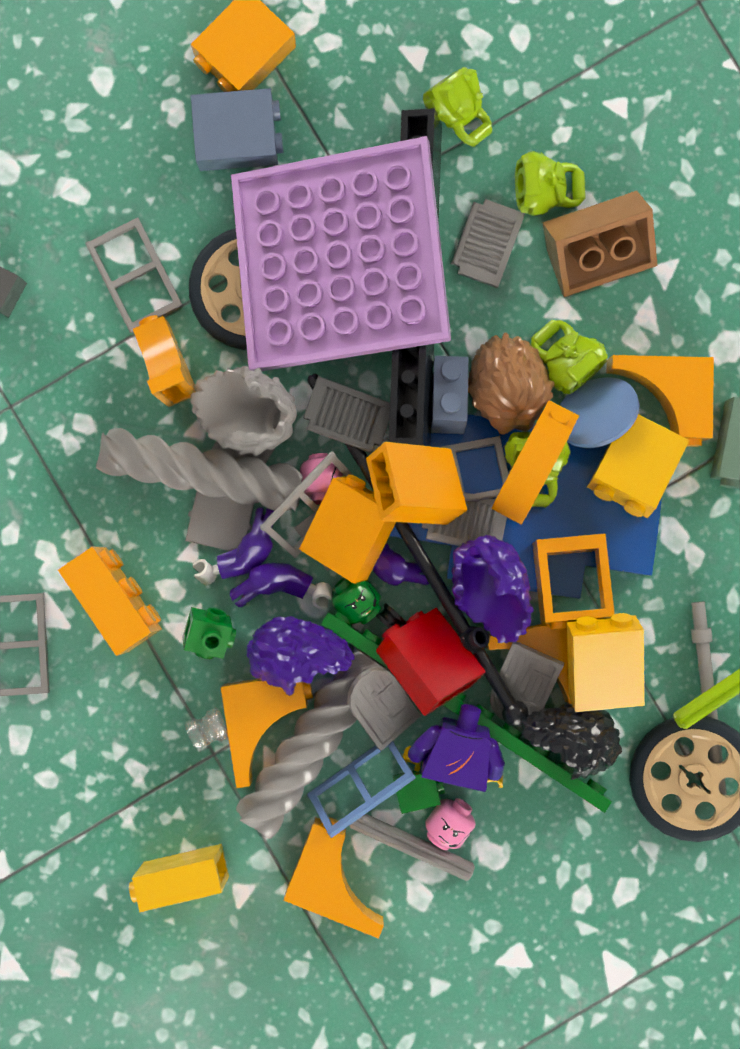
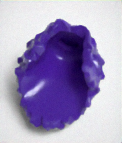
M480 536L474 541L468 540L462 543L459 548L453 551L454 567L451 571L453 575L452 582L454 586L452 587V592L455 598V605L458 606L459 610L464 611L472 619L473 623L482 622L484 629L490 631L491 635L497 638L498 643L516 642L519 640L520 635H526V628L531 623V612L534 611L530 604L532 598L529 590L531 588L524 563L521 561L513 545L501 541L495 536Z
M292 616L275 617L257 629L252 635L253 640H250L247 645L246 655L249 658L250 673L253 677L267 681L271 686L281 687L289 696L294 694L296 683L302 681L307 684L312 683L317 673L324 675L327 672L337 674L338 671H348L352 666L351 660H355V655L349 648L348 642L345 639L339 638V636L333 633V630L324 629V627L311 621L298 620Z

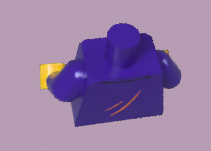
M461 705L458 720L443 717L439 725L429 727L415 740L412 746H408L404 750L403 758L406 762L415 764L414 771L420 770L422 762V778L486 792L487 783L497 782L498 788H503L505 761L498 742L490 737L489 728L478 725L481 709L476 706Z

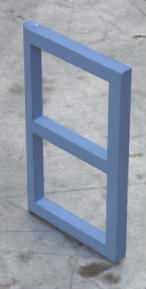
M393 741L387 747H389L405 774L375 796L371 797L356 769L381 752L376 745L307 794L331 838L416 778ZM350 774L365 803L332 825L318 796Z

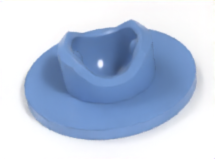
M610 377L587 381L578 390L568 394L560 404V406L579 415L567 442L582 448L600 447L619 439L632 427L639 413V400L633 387L623 380Z

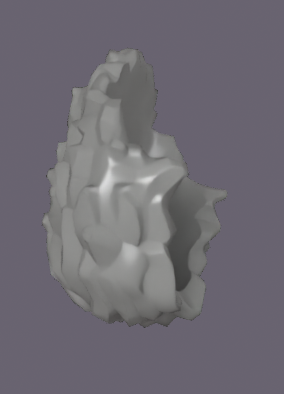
M242 366L232 370L227 368L225 372L216 370L213 375L197 380L194 385L196 392L190 396V402L193 405L192 412L196 414L201 428L206 430L210 439L217 440L224 449L229 447L238 450L240 455L253 453L257 456L266 449H274L293 433L292 424L297 417L294 396L286 391L278 377L271 379L263 374L260 368L252 371L249 370L248 366Z

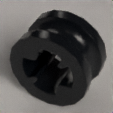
M387 603L383 605V612L376 615L388 628L395 624L399 626L405 625L407 622Z

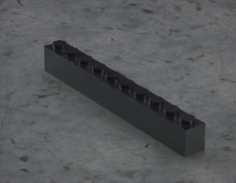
M435 108L401 110L400 141L425 136L429 140L439 225L442 123L438 118ZM434 344L392 350L389 442L431 447Z

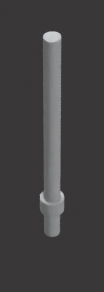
M705 601L691 603L694 629H691L692 643H696L701 694L714 686L709 643L713 639L712 630L707 625ZM717 709L707 716L718 720ZM721 745L711 747L708 751L709 760L714 763L723 762ZM724 778L719 783V791L727 795Z

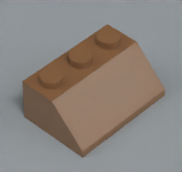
M638 191L542 222L547 252L564 297L658 266L653 209Z

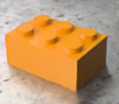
M92 546L58 569V571L114 654L119 656L130 652L162 630L158 624L161 618L151 604L145 605L139 596L143 593L142 589L133 577L127 578L123 573L121 567L124 564L115 550L111 549L108 551L106 547Z

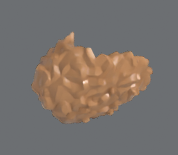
M504 333L502 338H499L497 335L491 337L488 342L481 344L480 348L476 351V355L472 360L471 371L469 372L468 393L473 397L472 404L480 410L481 416L488 419L500 434H506L514 428L520 431H529L534 427V423L539 419L543 408L553 398L551 390L555 384L554 381H549V374L543 364V360L540 358L538 349L533 348L528 341L522 340L519 336L512 339L508 333Z

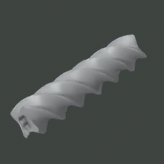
M123 428L110 429L107 435L102 433L100 452L96 464V469L111 476L129 475L135 480L144 483L162 482L176 490L195 489L209 497L228 496L241 504L260 502L263 506L274 511L303 480V475L296 468L286 463L267 466L259 458L253 456H245L235 460L230 454L221 449H212L201 453L197 447L188 442H179L168 446L163 439L155 435H146L135 439L130 432ZM298 498L286 511L292 509L296 511V508L299 505L300 498Z
M353 646L355 660H351L352 666L348 671H338L337 674H334L333 681L325 684L318 690L314 699V709L303 713L299 717L295 725L294 737L286 739L277 748L275 764L266 767L257 776L255 793L246 795L237 804L236 811L242 817L240 821L254 828L268 839H271L280 829L284 820V814L290 812L298 804L302 797L304 786L310 784L318 776L323 766L324 758L330 756L337 749L342 740L343 731L350 728L357 721L347 703L348 691L352 682L367 669L375 667L385 669L382 664Z

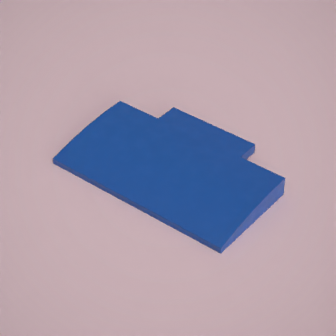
M467 414L464 434L431 433V447H443L500 436L505 457L504 447L510 435L521 431L514 428L506 434H500L488 419L482 416ZM567 442L571 453L567 464L563 466L557 476L558 490L555 500L547 508L531 507L522 525L508 517L506 520L502 541L513 545L521 561L524 563L531 588L529 591L537 592L532 543L539 539L606 534L610 570L652 576L662 498L657 508L648 518L633 516L625 511L624 506L614 501H605L598 498L593 493V490L587 488L609 444L594 448H582ZM494 446L456 452L464 492L476 494L502 488L503 483ZM506 461L507 470L509 474L511 471V466ZM543 485L539 494H548L547 485ZM408 523L419 541L451 546L446 579H452L451 570L454 567L453 551L460 546L426 539L428 529L421 528L422 523ZM394 526L389 537L401 538ZM595 551L548 555L551 595L580 599L585 566L597 568Z

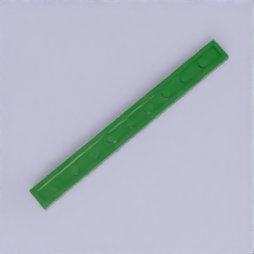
M330 611L321 623L323 626L333 630L335 634L388 668L376 652V649L383 640L368 629L361 633L352 627L353 624L350 623L346 616L338 611L335 615ZM461 693L443 706L459 716L461 705L468 704L464 701L467 695ZM479 703L476 705V707L481 709L478 725L488 727L491 738H494L497 742L602 812H606L612 801L604 795L607 791L604 786L592 778L587 783L580 778L571 780V775L574 771L573 767L568 766L562 761L559 764L548 757L551 751L542 750V748L532 746V744L529 745L520 739L522 735L520 730L509 726L506 722L502 727L492 720L495 715L493 712Z

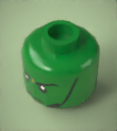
M342 577L334 585L333 590L336 593L332 598V606L342 615L346 616L351 624L361 623L364 625L371 621L381 610V605L379 604L381 594L368 580L354 584Z

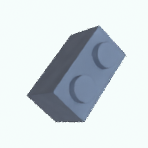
M434 357L431 433L464 434L468 410L469 357Z

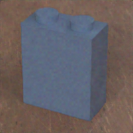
M271 88L191 95L195 159L200 171L278 165L277 154L284 152L282 133H276L275 121H281L279 100H273Z

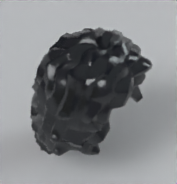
M566 703L565 705L562 704L559 708L553 707L539 710V712L534 711L526 717V721L522 722L524 729L521 733L524 735V738L531 741L532 746L540 747L542 750H551L553 753L560 752L561 761L574 768L571 780L581 777L586 779L588 775H596L600 771H606L622 753V747L619 744V729L614 728V721L609 712L605 710L575 712L573 705Z

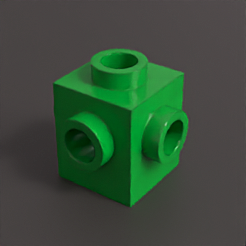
M191 607L182 636L184 650L194 652L195 655L204 659H213L214 657L224 659L226 649L233 647L236 637V629L232 627L230 616L217 608L203 610Z

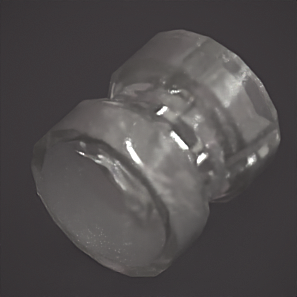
M217 707L207 711L201 719L193 718L185 722L190 740L198 752L208 749L211 742L216 740L222 742L228 739L226 722Z

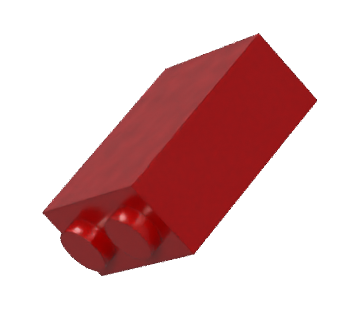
M437 607L425 614L423 611L415 613L402 627L395 624L382 634L384 640L376 649L377 654L424 716L470 689L486 672L474 655L464 648L460 637Z

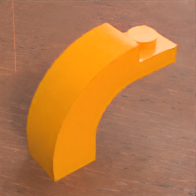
M550 400L547 402L492 505V510L522 525L565 446L579 415Z

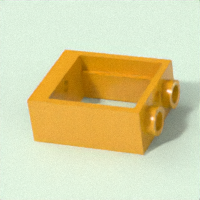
M606 534L539 539L532 543L541 624L550 623L551 630L566 629L567 621H576L580 617L590 616L599 619L610 618L615 614ZM595 551L601 609L553 613L547 556Z

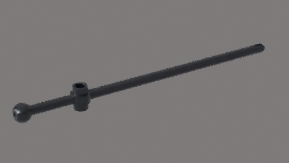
M316 373L309 375L307 379L312 390L319 376ZM345 444L373 490L366 461L368 457L366 452ZM396 522V530L459 632L458 636L462 645L474 655L486 671L484 675L504 707L502 712L504 721L509 726H519L523 721H526L529 711L523 702L515 701L486 653L485 647L489 644L490 640L488 632L482 627H471L462 611L455 605L453 596L407 522Z

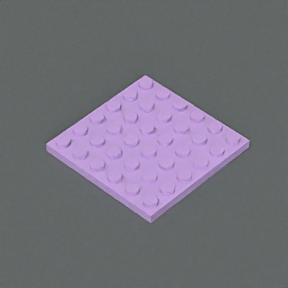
M427 136L231 175L249 370L254 371L256 368H260L261 371L451 341L430 144Z

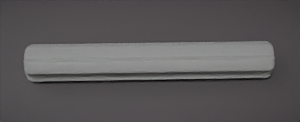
M368 814L363 815L349 825L353 830L460 879L469 881L475 869L473 862L447 850H442L436 845Z

